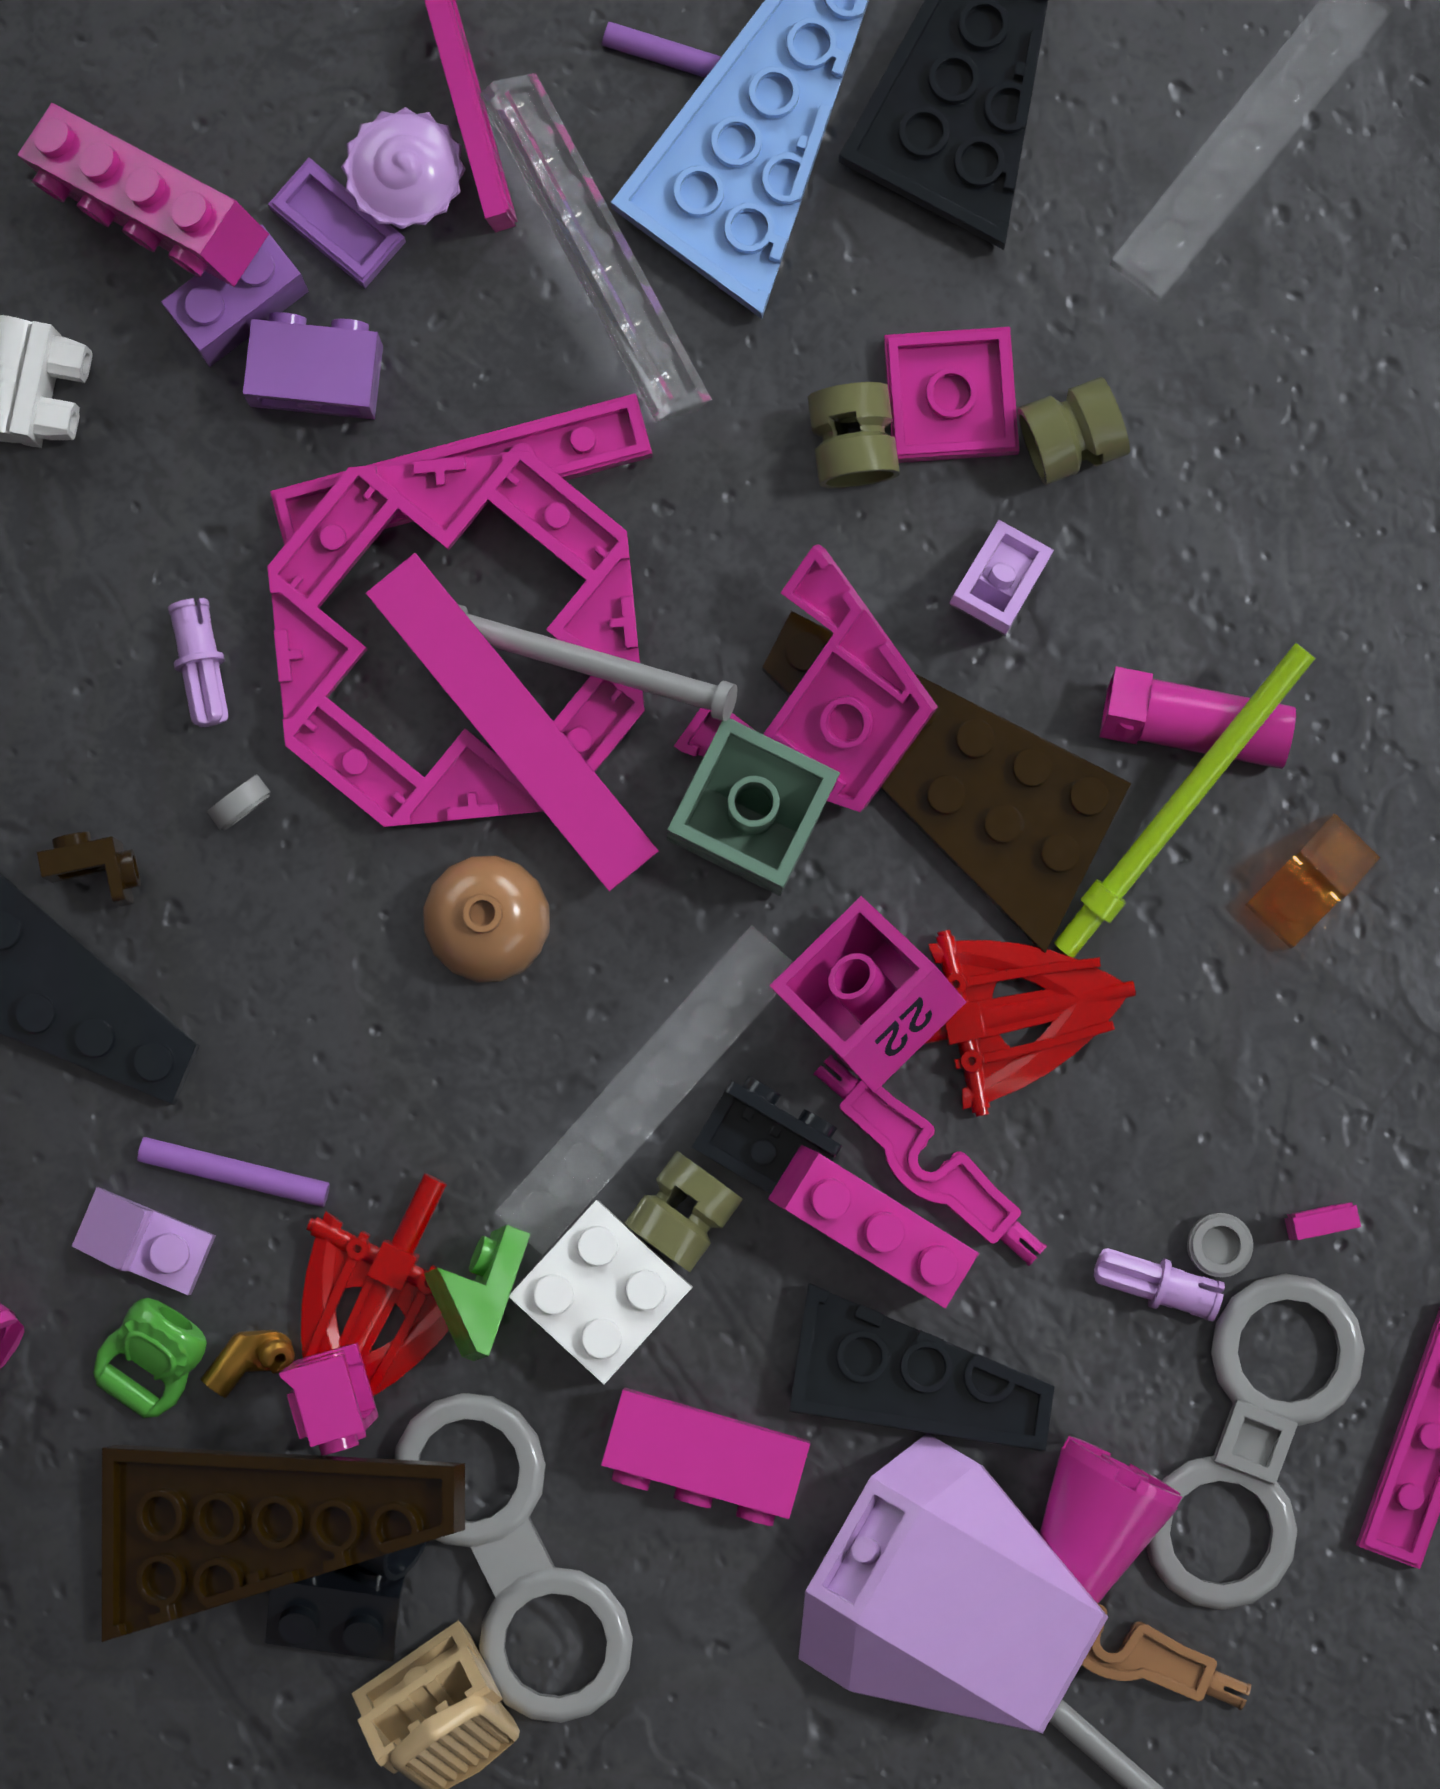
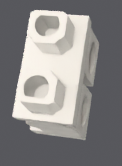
M0 315V441L22 443L23 445L42 448L43 439H75L80 418V407L74 402L52 399L56 378L85 383L89 375L93 356L92 351L86 345L62 337L51 324L36 321L30 322L16 317Z

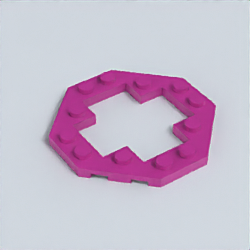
M529 450L501 452V454L474 457L460 456L413 461V463L382 466L348 467L267 566L269 588L272 595L275 626L274 638L278 679L281 686L285 746L383 827L544 812L501 758L467 729L461 732L424 777L328 698L368 648L319 608L399 510L447 550H450L482 509L490 502L585 580V583L548 626L546 631L558 640L640 663L627 531ZM590 676L553 722L593 771L596 772L645 712L643 691Z

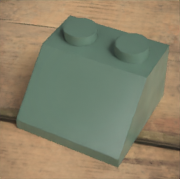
M729 718L727 721L721 722L667 829L666 840L781 896L840 772Z

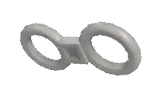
M1284 1273L1255 1280L1231 1297L1216 1321L1211 1356L1217 1381L1233 1403L1214 1455L1187 1461L1162 1481L1181 1493L1180 1496L1183 1497L1203 1484L1217 1481L1240 1484L1254 1493L1265 1508L1271 1531L1267 1552L1254 1570L1241 1579L1216 1583L1200 1580L1186 1571L1174 1554L1170 1537L1172 1515L1146 1546L1150 1565L1167 1589L1192 1605L1227 1610L1253 1604L1279 1584L1293 1561L1298 1529L1291 1500L1277 1482L1296 1428L1320 1422L1345 1404L1360 1380L1365 1351L1359 1322L1355 1314L1339 1293L1315 1278ZM1286 1299L1305 1302L1322 1313L1334 1331L1338 1348L1335 1369L1326 1384L1308 1398L1290 1402L1270 1399L1254 1389L1242 1372L1238 1355L1241 1331L1251 1315L1268 1303Z
M460 1393L435 1400L409 1421L395 1446L394 1459L420 1461L421 1452L432 1434L445 1424L469 1419L485 1421L502 1431L514 1446L520 1466L517 1488L506 1506L491 1517L476 1521L465 1520V1530L436 1539L444 1545L471 1548L495 1596L482 1620L479 1653L503 1698L502 1701L505 1705L531 1720L564 1723L589 1716L615 1696L630 1669L633 1636L626 1611L607 1585L581 1570L554 1566L530 1518L542 1496L546 1463L539 1437L520 1411L494 1396ZM551 1593L573 1596L590 1606L602 1622L607 1640L605 1661L597 1676L579 1691L561 1696L541 1694L524 1685L510 1668L505 1650L507 1627L516 1611L531 1599Z

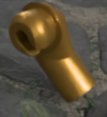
M275 1330L236 1333L200 1380L215 1393L226 1398L245 1372L271 1371L273 1374H279L292 1364L295 1352L291 1340L285 1334Z

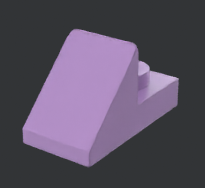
M998 520L955 591L950 605L1006 636L1054 550Z
M96 1187L72 1247L117 1270L133 1272L186 1295H191L216 1235Z

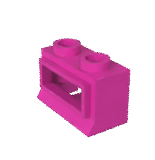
M358 1342L298 1359L279 1373L280 1378L293 1388L287 1394L299 1439L308 1437L310 1447L318 1445L321 1456L359 1445L358 1440L367 1436L365 1431L379 1417Z

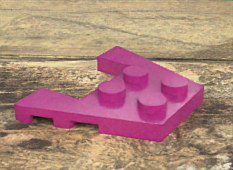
M817 544L810 549L781 591V594L831 630L833 636L763 735L840 772L827 801L861 812L868 806L938 706L828 551ZM700 708L674 747L692 756H705L722 720L712 718L711 710ZM731 714V719L753 729L735 714Z

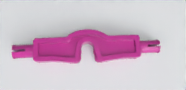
M830 1054L823 1064L835 1073L841 1081L837 1080L822 1065L813 1075L817 1076L843 1099L839 1105V1110L884 1150L888 1167L898 1182L909 1192L925 1201L945 1204L985 1241L994 1244L1000 1239L1025 1261L1027 1266H1030L1037 1257L1019 1242V1239L1037 1254H1041L1047 1245L1039 1241L1017 1221L1021 1215V1210L1002 1194L963 1152L953 1153L950 1159L944 1161L939 1169L934 1172L923 1170L919 1166L918 1155L927 1146L928 1140L934 1135V1126L893 1097L882 1086L874 1093L862 1080L859 1081Z

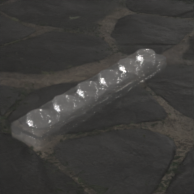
M1320 0L1115 254L1110 262V266L1159 303L1390 16L1393 8L1383 0Z
M533 73L493 81L480 93V96L493 119L496 129L502 135L517 163L525 183L531 189L546 217L554 237L560 243L574 269L583 291L589 297L603 323L612 345L618 351L632 377L642 401L648 407L655 422L659 423L698 411L712 399L537 74Z
M751 925L495 1213L509 1226L530 1233L528 1243L540 1254L544 1255L777 995L769 985L793 961Z

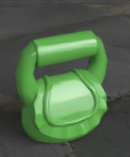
M142 1298L131 1306L123 1320L122 1326L109 1335L99 1348L93 1371L96 1386L143 1419L159 1417L177 1404L185 1390L189 1372L197 1366L205 1353L207 1346L206 1337L193 1322L173 1308L155 1299ZM119 1353L124 1354L127 1361L132 1360L154 1375L155 1380L160 1379L165 1386L161 1398L109 1364L110 1361Z

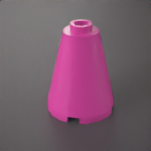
M1068 1436L1060 1450L1040 1535L1098 1604L1176 1512L1183 1496H1180L1181 1493L1133 1464L1130 1463L1128 1466L1110 1457L1111 1453L1081 1439Z

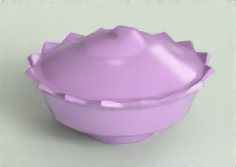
M406 107L396 113L381 111L373 122L360 124L357 137L347 143L348 157L341 166L347 177L345 191L355 198L358 211L370 214L377 224H393L400 229H404L412 224L426 225L434 216L446 213L450 201L460 193V179L466 170L460 160L462 146L452 139L449 126L437 123L429 112L416 114Z

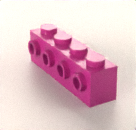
M51 103L17 154L36 172L32 182L43 192L62 203L65 202L67 197L72 198L78 202L76 206L83 213L103 226L109 227L112 221L123 226L122 232L151 252H155L157 247L160 246L169 251L168 257L197 277H201L205 271L235 287L269 235L236 200L54 103Z

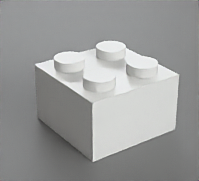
M595 1200L512 1291L509 1298L598 1380L605 1384L693 1286L623 1224L599 1200Z

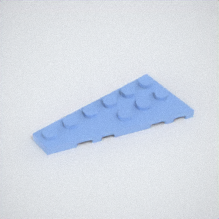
M765 0L611 201L612 210L761 319L763 318L869 0Z

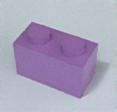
M269 234L235 287L204 271L201 277H192L161 302L174 323L206 364L211 367L249 338L251 319L268 321L270 313L283 312L309 291L301 273Z
M285 312L270 313L268 321L251 319L243 395L250 407L375 420L383 344L378 332L369 331V324L352 319H334L331 322V327L306 325L307 319L305 317Z

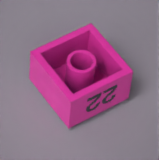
M862 896L769 985L800 1020L874 1093L966 1003L965 999L942 972Z

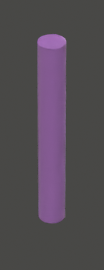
M610 21L607 24L602 41V46L703 78L707 77L721 58V56Z
M143 1137L138 1151V1162L323 1208L329 1193V1182L148 1137Z

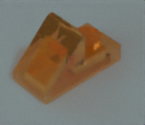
M1334 813L1245 905L1291 949L1337 902L1344 899L1355 888L1380 857Z

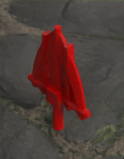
M951 930L937 932L938 936L935 937L937 943L928 944L935 964H941L943 975L965 999L966 1003L925 1044L947 1040L948 1046L958 1044L961 1058L954 1060L955 1069H963L967 1086L962 1089V1110L971 1107L972 1114L975 1113L976 1117L988 1115L991 1101L1020 1090L1047 1075L1075 1055L1094 1036L1115 1030L1113 1021L1109 1020L1121 1007L1126 998L1136 996L1133 980L1122 982L1113 975L1098 969L1101 967L1100 957L1078 960L1048 949L1045 953L1039 947L1020 943L992 940L956 941L955 936L951 934ZM1021 978L1045 989L992 998L996 983ZM1052 1022L1046 1031L1032 1043L1010 1047L1000 1036V1034Z
M424 1173L392 1241L389 1239L384 1240L381 1247L370 1243L371 1234L365 1231H361L359 1236H355L343 1230V1222L325 1211L323 1219L318 1217L316 1219L311 1218L306 1230L311 1232V1236L315 1237L306 1270L302 1297V1356L305 1358L358 1342L373 1397L398 1381L417 1365L449 1331L424 1273L438 1267L432 1265L429 1271L416 1266L421 1255L415 1252L447 1186L445 1182ZM350 1287H362L344 1330L340 1335L336 1310L344 1291ZM395 1304H397L405 1316L394 1340L372 1350Z

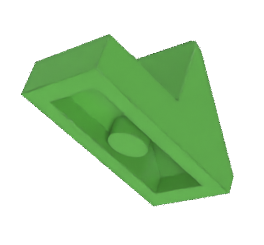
M505 1225L492 1231L489 1238L482 1236L476 1245L469 1266V1272L476 1274L475 1281L440 1268L424 1273L428 1286L461 1357L476 1361L490 1355L530 1233Z

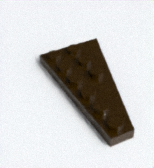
M791 611L762 670L790 697L833 636V632ZM915 674L938 708L880 788L952 863L958 866L987 895L986 897L1028 936V939L1036 947L1041 948L1046 953L1131 783Z
M127 1445L102 1448V1642L465 1530V1463Z

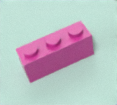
M800 1145L767 1199L945 1309L979 1255L974 1249L822 1154L803 1145Z
M624 1387L601 1466L614 1469L611 1478L614 1482L648 1491L651 1480L676 1487L673 1498L704 1508H711L713 1498L738 1505L735 1516L755 1523L773 1526L775 1516L786 1519L790 1518L809 1451L810 1441Z

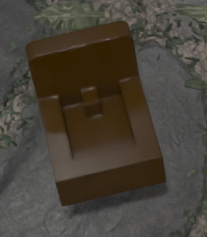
M90 832L67 834L52 839L54 849L37 852L42 878L54 883L106 872L112 901L120 906L134 904L131 888L141 886L136 856L133 849L124 851L122 842L113 836L91 840Z

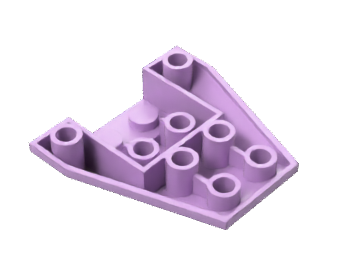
M927 1433L870 1477L805 1591L798 1659L853 1693L1043 1734L1108 1616L984 1466Z

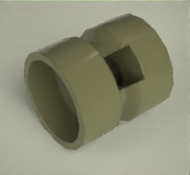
M1102 377L1069 388L1066 401L1059 402L1050 395L1020 406L1017 409L1018 421L1026 448L1039 478L1045 485L1079 473L1081 462L1084 460H1088L1094 466H1099L1130 453L1129 439L1120 409L1109 385Z
M881 382L842 384L818 390L807 396L812 432L823 438V442L815 448L818 478L821 487L849 488L884 482L900 475L895 437L885 433V428L893 422L887 384ZM860 427L861 432L848 433V428Z
M676 1151L656 1178L660 1189L657 1195H644L623 1224L685 1270L691 1272L711 1244L707 1234L709 1229L723 1228L743 1199L690 1159ZM689 1195L697 1201V1204L694 1206L690 1217L686 1218L676 1208Z

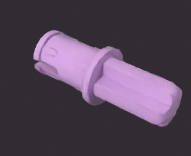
M194 598L181 600L168 607L179 659L174 661V668L183 674L191 721L199 727H211L221 724L228 719V709L219 665L225 661L224 654L216 649L208 599L199 598L196 600V606H194Z
M1106 1248L1101 1251L1094 1268L1095 1281L1100 1285L1148 1299V1306L1157 1309L1159 1305L1188 1312L1191 1315L1211 1322L1215 1320L1224 1294H1221L1225 1289L1224 1282L1200 1277L1172 1267L1171 1260L1162 1259L1160 1264Z

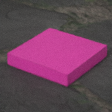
M1010 327L884 335L886 380L893 422L890 424V435L895 437L899 463L1018 455L1019 440Z

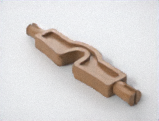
M1098 1604L1107 1615V1609L1103 1605ZM1139 1621L1131 1625L1130 1631L1124 1637L1122 1645L1114 1652H1106L1101 1646L1100 1637L1104 1629L1103 1626L1081 1665L1099 1676L1112 1680L1133 1681L1144 1678L1195 1701H1202L1206 1694L1235 1706L1239 1710L1243 1709L1247 1700L1225 1691L1224 1687H1229L1248 1696L1251 1690L1250 1683L1242 1682L1215 1670L1217 1661L1214 1658L1185 1647L1151 1626Z

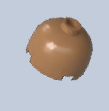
M497 855L471 856L449 866L432 884L423 907L424 934L434 956L452 973L477 983L502 982L524 972L541 953L550 932L549 904L539 882L520 864Z

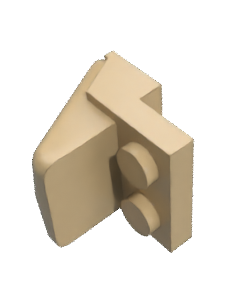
M459 1620L351 1693L362 1716L357 1719L376 1762L380 1767H385L393 1774L400 1772L422 1789H449L479 1773L518 1739L520 1733L514 1718L500 1702L503 1698L472 1636Z

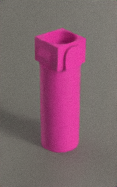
M1116 666L1106 692L1099 737L1136 745L1139 740L1206 754L1250 698L1153 679L1152 673ZM1279 704L1234 760L1283 769L1292 744L1296 722V708Z

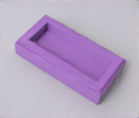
M310 158L303 163L268 204L273 213L365 289L406 243L405 237L390 224H377L370 214L358 211L355 198L345 191V187Z

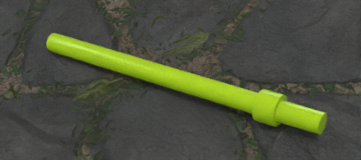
M1297 643L1291 647L1104 881L1096 879L1081 898V901L1084 903L1083 907L1054 941V944L1061 951L1074 958L1104 920L1109 923L1112 922L1126 904V901L1123 899L1124 895L1316 659L1313 655Z

